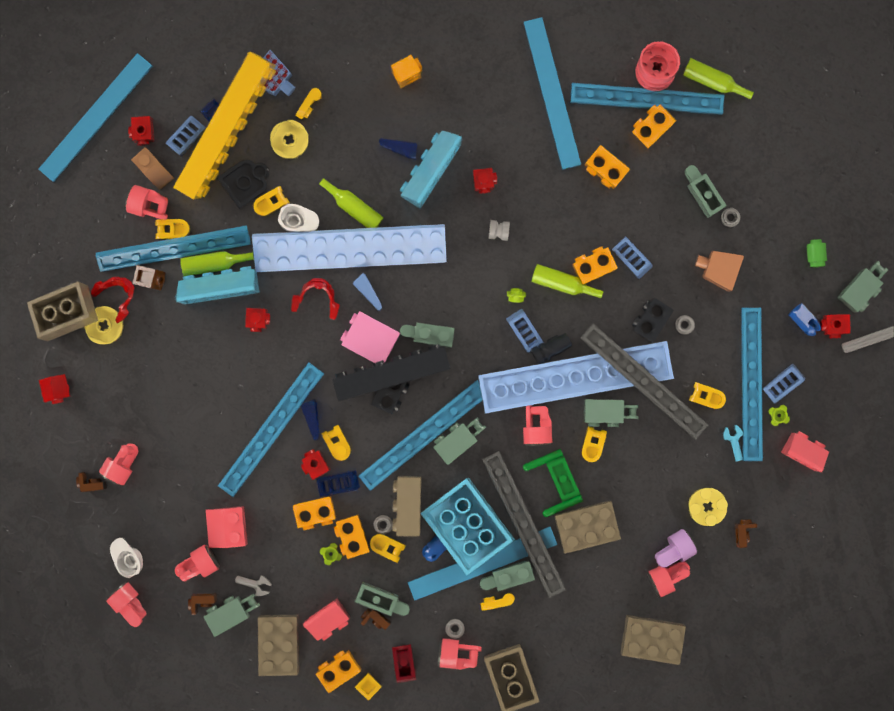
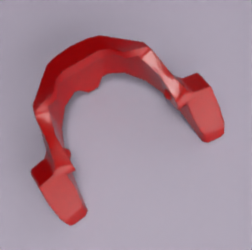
M112 277L104 283L101 281L96 282L91 290L93 297H96L104 289L111 286H121L128 293L129 297L118 308L119 312L115 319L117 324L120 323L129 314L127 306L133 297L134 285L127 278Z
M313 278L304 284L299 295H293L291 311L296 312L300 302L304 299L303 295L309 288L324 289L330 299V319L335 320L337 318L340 304L335 303L334 289L328 281L321 278Z

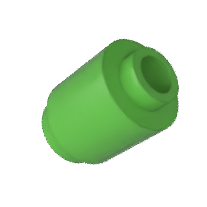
M822 239L810 240V244H807V258L810 267L826 266V243H822Z

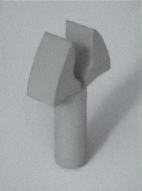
M263 575L257 581L237 576L235 582L254 588L256 591L255 596H263L270 593L258 586L261 584L272 586L271 582Z

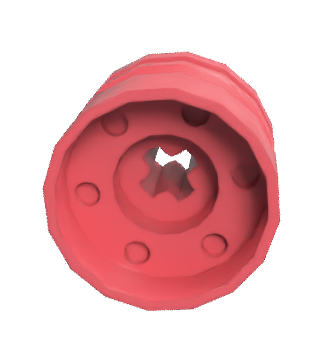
M653 42L647 45L642 50L635 69L639 84L650 91H662L672 84L680 65V56L677 50L665 42Z

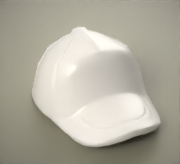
M287 204L281 208L278 222L285 231L312 232L318 228L319 218L315 212L296 204Z
M123 538L114 540L110 546V553L119 574L126 578L139 574L143 567V558L140 551L131 548Z

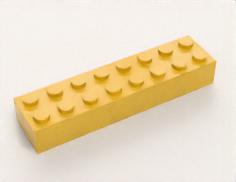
M248 53L173 188L192 199H201L202 196L205 197L210 189L208 187L210 181H214L218 176V167L227 160L229 155L227 151L230 146L234 147L238 140L236 135L239 130L242 131L248 122L245 119L249 113L252 114L257 106L255 102L258 96L262 97L264 94L267 80H271L275 75L276 70L274 68L276 65L255 53Z

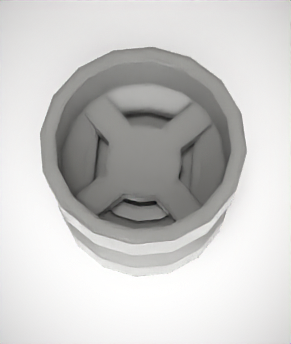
M491 220L489 239L498 237L501 240L508 241L510 222L504 221L498 224L496 220Z

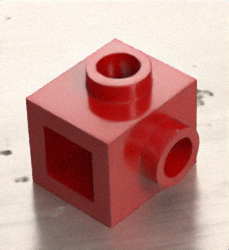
M150 116L131 117V126L128 127L129 138H132V141L141 146L154 142L153 118Z
M492 168L473 170L474 190L479 191V194L490 193V190L494 189V184H497L496 172L493 173Z
M246 308L245 327L250 328V332H262V329H267V325H270V313H268V310Z
M850 314L824 315L820 321L821 331H824V335H829V338H841V334H851Z
M65 374L39 380L44 403L51 401L52 405L64 402L63 398L70 397L69 385L67 384Z
M312 449L304 454L305 458L302 459L303 464H301V468L306 475L309 473L312 480L330 471L320 450L315 452Z

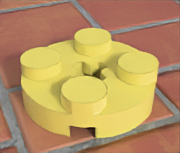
M287 120L282 123L280 122L273 128L270 134L271 146L275 153L282 158L296 159L308 147V134L304 126L297 121ZM291 134L295 141L288 145L284 138L285 136L289 137Z
M107 306L98 307L95 309L98 321L84 327L87 336L97 344H112L119 339L123 332V321L118 324L116 323L115 319L118 312L115 309ZM106 320L109 327L102 331L99 323Z
M703 488L692 494L688 507L690 515L695 522L703 526H714L724 519L728 503L723 494L718 490ZM711 502L713 509L705 512L703 504Z

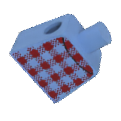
M269 50L263 58L276 65L274 68L276 72L271 80H267L265 91L276 96L281 90L287 96H290L296 88L288 82L292 74L276 55Z

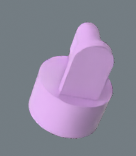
M681 529L667 538L669 546L657 552L655 559L661 567H668L678 560L681 562L686 561L696 555L698 549L690 534L686 530Z

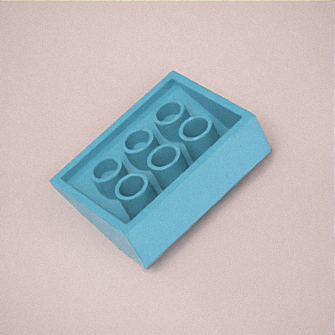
M443 130L440 134L436 133L431 140L432 147L430 150L426 149L420 158L423 161L419 166L415 165L410 173L412 176L409 183L405 181L401 187V197L421 209L460 148L462 137Z
M251 266L240 268L238 272H233L232 269L222 270L219 275H214L213 272L203 273L200 278H195L194 275L184 276L183 280L178 281L176 301L185 305L260 293L257 272L255 269H251Z
M466 478L421 513L466 575H469L515 540L469 478Z

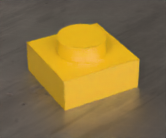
M369 673L355 686L368 701L382 687Z

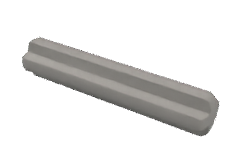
M894 326L842 343V349L844 353H848L894 337Z

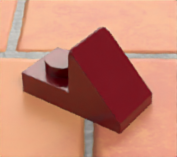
M411 644L392 647L397 683L416 680Z

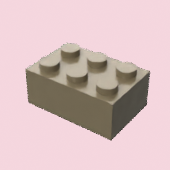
M81 282L73 283L27 302L37 338L47 342L98 321L88 285Z
M398 476L397 480L393 481V492L397 493V499L393 500V512H397V519L393 518V531H396V536H420L421 476Z
M610 500L554 515L565 554L621 539Z
M298 614L260 615L258 617L259 676L298 675Z
M626 615L620 653L622 656L680 665L686 626L680 623Z
M520 644L484 656L502 711H515L540 702Z

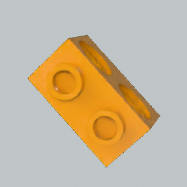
M412 55L391 65L392 73L400 88L421 78L422 66L418 58L414 59Z
M661 104L658 107L656 105L652 106L647 111L649 116L644 120L640 118L633 125L635 129L632 132L647 148L656 142L677 121ZM659 112L665 115V121L662 124L655 121V115ZM644 126L651 128L652 132L649 137H644L641 134V129Z
M601 145L585 163L586 170L592 176H599L602 179L601 183L613 189L630 170ZM595 158H601L604 165L596 167L593 161ZM616 170L619 176L617 179H611L608 172Z
M601 246L592 251L593 255L586 257L584 254L575 258V263L572 266L582 284H586L618 268L608 247L603 249ZM605 256L608 260L607 265L601 266L598 263V257ZM588 264L590 266V273L583 274L580 266Z
M331 496L293 505L297 527H302L303 530L312 529L314 524L321 523L322 526L333 524L332 520L336 519ZM320 507H328L330 514L327 517L321 516L319 513ZM302 511H308L311 514L309 521L301 519Z
M359 514L336 521L337 526H334L336 536L341 538L342 544L340 549L343 556L346 555L347 559L370 552ZM351 523L354 527L353 532L346 533L343 530V525ZM351 541L359 543L360 548L358 551L350 550L349 543Z
M343 650L333 656L335 660L330 663L326 661L317 667L319 670L316 672V676L328 693L361 672L360 666L349 650L345 653ZM348 660L351 663V667L343 669L340 662ZM332 671L335 674V678L327 680L324 673Z

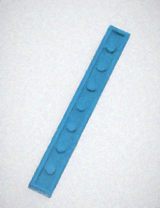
M543 18L525 21L523 24L562 170L579 166L581 162Z
M137 53L38 170L55 182L153 66Z
M572 83L570 103L650 109L654 105L658 107L661 104L669 111L722 115L724 95L671 90L650 91L645 88Z
M246 225L97 252L96 260L100 272L251 245V240Z
M741 308L743 461H763L761 308Z
M311 363L306 365L219 483L218 487L232 497L236 495L324 375L322 371Z
M476 380L362 472L358 477L371 491L482 401L479 381Z
M551 527L538 531L547 549L557 545ZM519 538L511 542L469 575H466L458 563L409 581L408 585L415 601L528 556V553Z

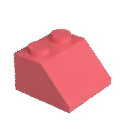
M800 431L797 434L791 433L781 453L813 471L822 472L829 451L824 449L825 445L816 440L814 443L807 440L809 436Z
M244 506L206 510L209 548H230L247 545Z
M337 598L307 618L303 625L317 641L321 638L324 641L333 635L331 631L337 627L341 630L348 625L350 616Z

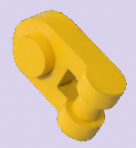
M313 88L309 92L295 116L301 120L304 117L308 118L313 111L311 108L314 101L321 99L319 89Z
M281 186L274 188L255 200L254 210L258 215L267 216L290 203L288 198H285L282 194ZM274 196L278 200V202L275 204H273L271 201V198Z
M182 219L155 220V226H157L156 239L180 238L188 236L190 233L189 224ZM165 226H170V233H165Z
M695 382L693 387L695 390L693 395L690 396L689 401L713 409H719L724 406L726 397L722 391ZM702 391L707 392L705 399L700 398Z
M339 425L334 426V429L329 432L321 433L335 459L342 461L350 456V446ZM338 436L340 441L333 444L331 439Z
M588 426L582 448V456L586 461L595 462L600 458L607 431L602 429L601 431L594 430V427ZM592 437L598 438L597 444L591 443Z
M376 534L370 540V547L375 553L396 563L400 559L401 551H404L406 547L405 544L384 534ZM389 545L395 547L392 553L387 551Z
M507 593L501 599L495 600L494 596L483 598L484 602L480 603L481 610L511 605L515 597L513 594Z

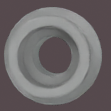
M727 208L721 214V221L727 227H734L740 221V213L734 208ZM728 214L733 215V221L727 219Z
M687 315L680 316L675 322L676 330L681 334L691 333L695 326L694 320ZM683 321H686L688 323V327L686 329L682 328L681 323Z
M380 515L374 521V529L379 534H387L393 527L391 518L386 515ZM381 521H385L387 523L386 528L380 527Z
M452 619L446 624V633L449 637L456 639L464 634L465 627L462 621ZM453 625H457L459 627V630L457 632H453L451 630Z

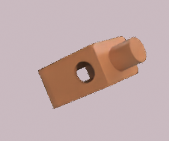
M712 251L709 258L698 255L695 266L705 269L703 273L704 279L730 292L733 290L744 256Z

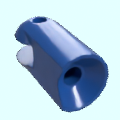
M800 303L788 314L804 333L809 336H815L816 331L821 330L820 322L803 303Z
M435 535L425 545L422 554L427 561L433 562L447 548L438 536Z

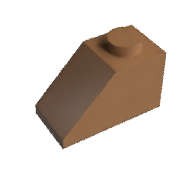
M146 147L131 159L159 190H162L174 179Z

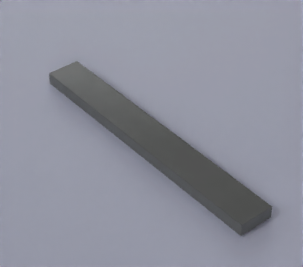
M592 324L580 337L695 440L708 427L704 420L595 324Z
M498 451L482 459L548 597L551 598L566 591L565 585L500 452Z

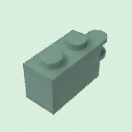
M694 165L686 168L685 175L690 182L687 187L707 218L727 206L707 174L702 176Z
M876 261L869 270L867 268L862 269L837 298L854 313L863 312L869 305L867 301L872 296L875 298L882 289L880 287L883 285V282L880 279L888 269L886 267L883 268L880 262ZM874 270L878 273L877 277L872 273Z
M416 322V326L403 325L400 328V334L404 337L414 338L416 343L440 344V346L452 348L455 328Z
M584 399V422L588 423V426L600 427V423H607V427H619V423H624V419H638L636 412L639 405H624V400ZM624 408H629V416H624Z
M478 417L467 426L463 423L459 425L457 422L449 429L450 434L446 437L441 435L434 441L436 445L433 448L447 465L477 442L475 436L486 428L485 425L482 426L478 421ZM471 426L477 430L473 435L468 430Z
M529 560L492 570L493 575L482 578L480 586L483 590L497 587L498 591L533 581L535 578Z
M362 582L355 600L356 603L390 616L392 612L405 616L410 610L407 603L397 600L398 595Z
M254 593L243 600L239 596L234 598L232 595L223 600L224 605L218 608L215 605L206 610L207 614L204 616V619L214 637L250 617L248 612L260 606L254 599ZM246 601L250 606V608L246 609L243 604Z

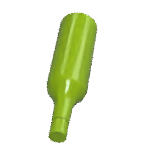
M690 58L683 73V76L721 93L734 92L749 99L752 98L754 93L737 85L730 75Z
M324 178L320 182V185L335 197L337 205L366 228H377L383 221V216L352 192L340 190Z
M222 251L181 258V269L183 276L228 270L236 263L254 260L253 252L234 255Z
M539 264L536 265L531 280L533 283L570 295L585 293L598 298H602L603 291L582 284L577 276Z

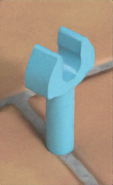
M734 425L736 433L734 436H731L728 428L725 427L723 439L731 442L735 460H743L738 441L743 436L741 428Z

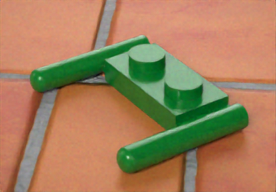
M561 449L523 465L524 471H529L546 463L561 497L562 503L544 510V517H549L583 502Z

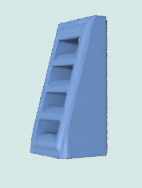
M191 115L168 139L166 144L182 157L206 127ZM189 124H194L198 128V130L195 131L189 126ZM186 128L194 134L192 137L184 132ZM181 134L188 139L186 143L179 137ZM176 140L183 145L181 148L174 143Z
M627 237L612 249L638 279L653 267L652 263ZM628 244L629 248L621 254L620 251ZM630 252H635L628 259L625 258ZM637 257L640 258V259H639L637 262H635L633 265L630 264V263H631L634 259H636ZM644 262L645 265L637 271L636 268Z
M362 273L353 282V285L378 311H381L383 309L367 276Z
M520 309L506 319L527 353L531 351V348L538 347L539 344L544 343L523 309ZM522 317L524 318L523 320H521V321L518 322L517 324H515V325L513 324V323H515L516 321H518L519 319H521ZM526 323L528 324V326L525 327V328H523L522 330H520V331L517 330L518 328L522 327V326L525 325ZM530 330L532 331V333L522 338V335L529 332ZM533 337H536V338H537L536 340H534V341L531 342L530 344H528V345L526 344V342H527L528 340L532 339Z
M791 364L767 384L763 390L774 403H777L804 382L805 377L794 364ZM792 372L797 377V380L795 381L789 373ZM784 377L790 381V386L784 381ZM778 382L784 386V391L777 385ZM771 387H774L778 391V396H776L775 393L771 390Z

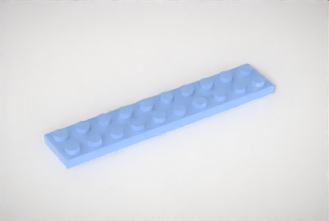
M445 224L252 234L256 272L447 262Z
M667 341L623 349L658 381L674 379ZM599 354L478 375L485 413L634 386Z

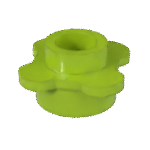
M512 288L511 291H507L508 301L523 302L526 292L519 288Z
M785 405L769 409L768 413L771 415V424L773 426H778L780 423L787 424L790 421Z
M335 543L320 549V554L323 555L326 565H331L332 562L340 561L342 558V554L338 552V546Z

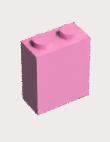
M360 311L358 315L354 313L349 322L352 324L350 330H345L340 339L343 341L341 345L374 363L383 360L385 363L400 333Z

